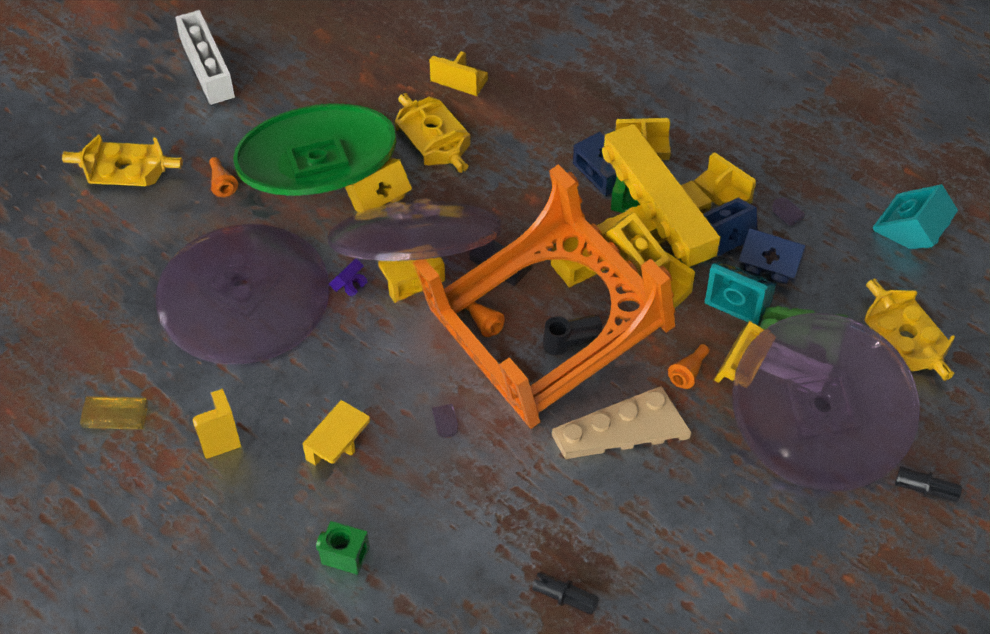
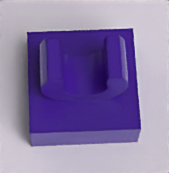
M355 258L329 285L335 292L344 286L345 292L353 297L358 292L354 288L353 282H357L361 287L368 283L364 275L356 274L364 265Z

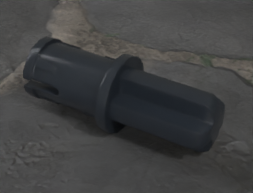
M900 466L895 481V486L923 493V497L931 494L957 502L962 493V486L932 477V472H929V474L920 473Z
M539 571L537 574L540 580H534L533 591L558 600V604L561 606L567 604L587 614H593L596 611L599 603L598 596L573 586V582L570 580L564 582L543 571Z

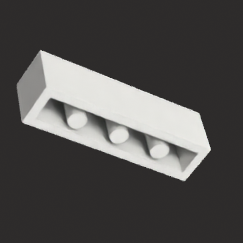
M200 10L175 17L180 40L209 104L212 105L235 98L230 73Z

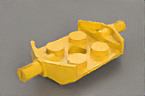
M404 93V96L401 94L398 101L404 108L400 109L395 119V130L399 131L400 128L423 155L424 165L451 163L459 173L465 172L468 169V164L465 163L461 156L471 144L470 134L439 99L427 97L420 101H412L407 93ZM432 124V125H435V126H437V127L430 128V127H427V125Z
M98 134L82 151H64L62 154L63 163H79L80 168L84 170L88 183L150 186L157 182L161 173L165 172L166 168L182 169L183 166L182 157L163 156L156 137L153 138L154 145L103 142L101 135ZM128 164L125 169H119L120 166Z
M876 278L873 281L871 279L866 284V287L875 296V300L868 309L864 321L901 367L913 372L927 368L929 370L935 369L943 381L952 378L954 372L944 362V358L951 348L955 336L952 335L948 340L915 301L916 291L884 290ZM907 331L914 336V338L903 337L900 334V332Z

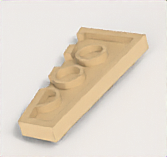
M662 386L552 429V437L565 459L605 453L606 449L618 447L621 450L632 449L636 444L651 442V445L662 444L665 440L679 438V441L690 439L691 431Z

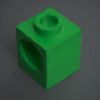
M330 521L326 532L322 531L316 543V550L319 551L321 564L356 575L359 574L370 548L367 531ZM338 545H348L344 549H335Z

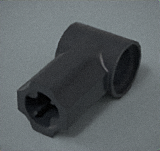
M591 315L571 320L560 316L549 318L544 326V350L552 355H561L571 346L593 342L602 332V322L599 316Z

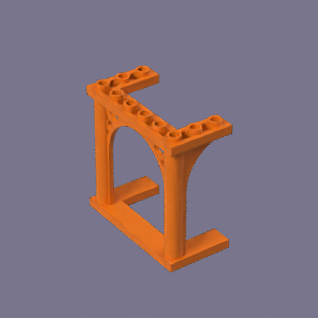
M559 164L549 170L552 191L545 208L530 228L511 244L445 289L439 274L423 256L413 262L430 310L530 429L540 423L538 415L540 412L661 327L667 333L675 327L674 313L676 311L673 306L672 298L674 294L671 289L672 277L669 271L664 266L659 267L652 259H649L641 265V277L635 265L630 260L625 261L620 256L616 245L611 241L607 242L603 238L597 225L594 223L590 225L585 219L580 205L582 199L577 189L579 182L572 172H566ZM571 237L576 238L579 241L577 248L572 252L565 251L563 248L565 241ZM556 243L557 250L553 252L548 251V249L554 248L553 245ZM585 248L587 249V253L589 255L591 254V256L585 257L582 255V252ZM545 260H569L580 263L598 274L606 284L611 297L609 319L602 332L593 342L531 386L528 378L510 357L498 364L457 315L458 312L531 264ZM603 269H606L608 272H607V273H603V272H601V271H602ZM622 287V290L626 293L619 294L616 289ZM624 301H634L640 305L637 310L630 312L623 311L618 307ZM618 318L623 320L619 326L615 323Z

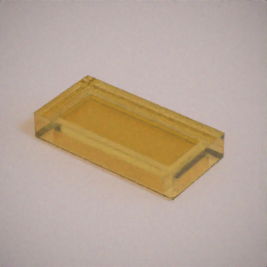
M86 396L80 424L82 428L143 429L148 408L147 398Z

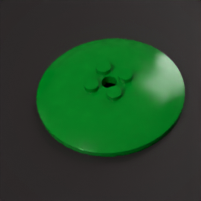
M341 103L302 107L274 116L250 130L240 140L235 149L233 157L234 166L243 182L252 188L266 193L300 196L329 192L361 181L380 169L390 159L396 148V133L393 124L386 116L368 107Z

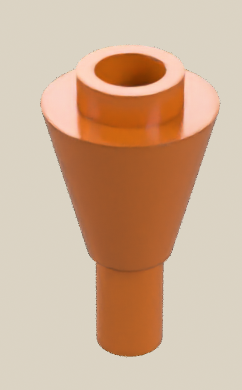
M218 157L211 158L209 164L212 169V193L218 197L232 195L238 188L237 179L222 166Z
M476 302L466 307L484 337L497 335L502 330L505 317L501 312Z
M699 345L693 354L688 355L669 367L668 376L675 386L682 389H690L694 386L702 361L710 351L706 345Z

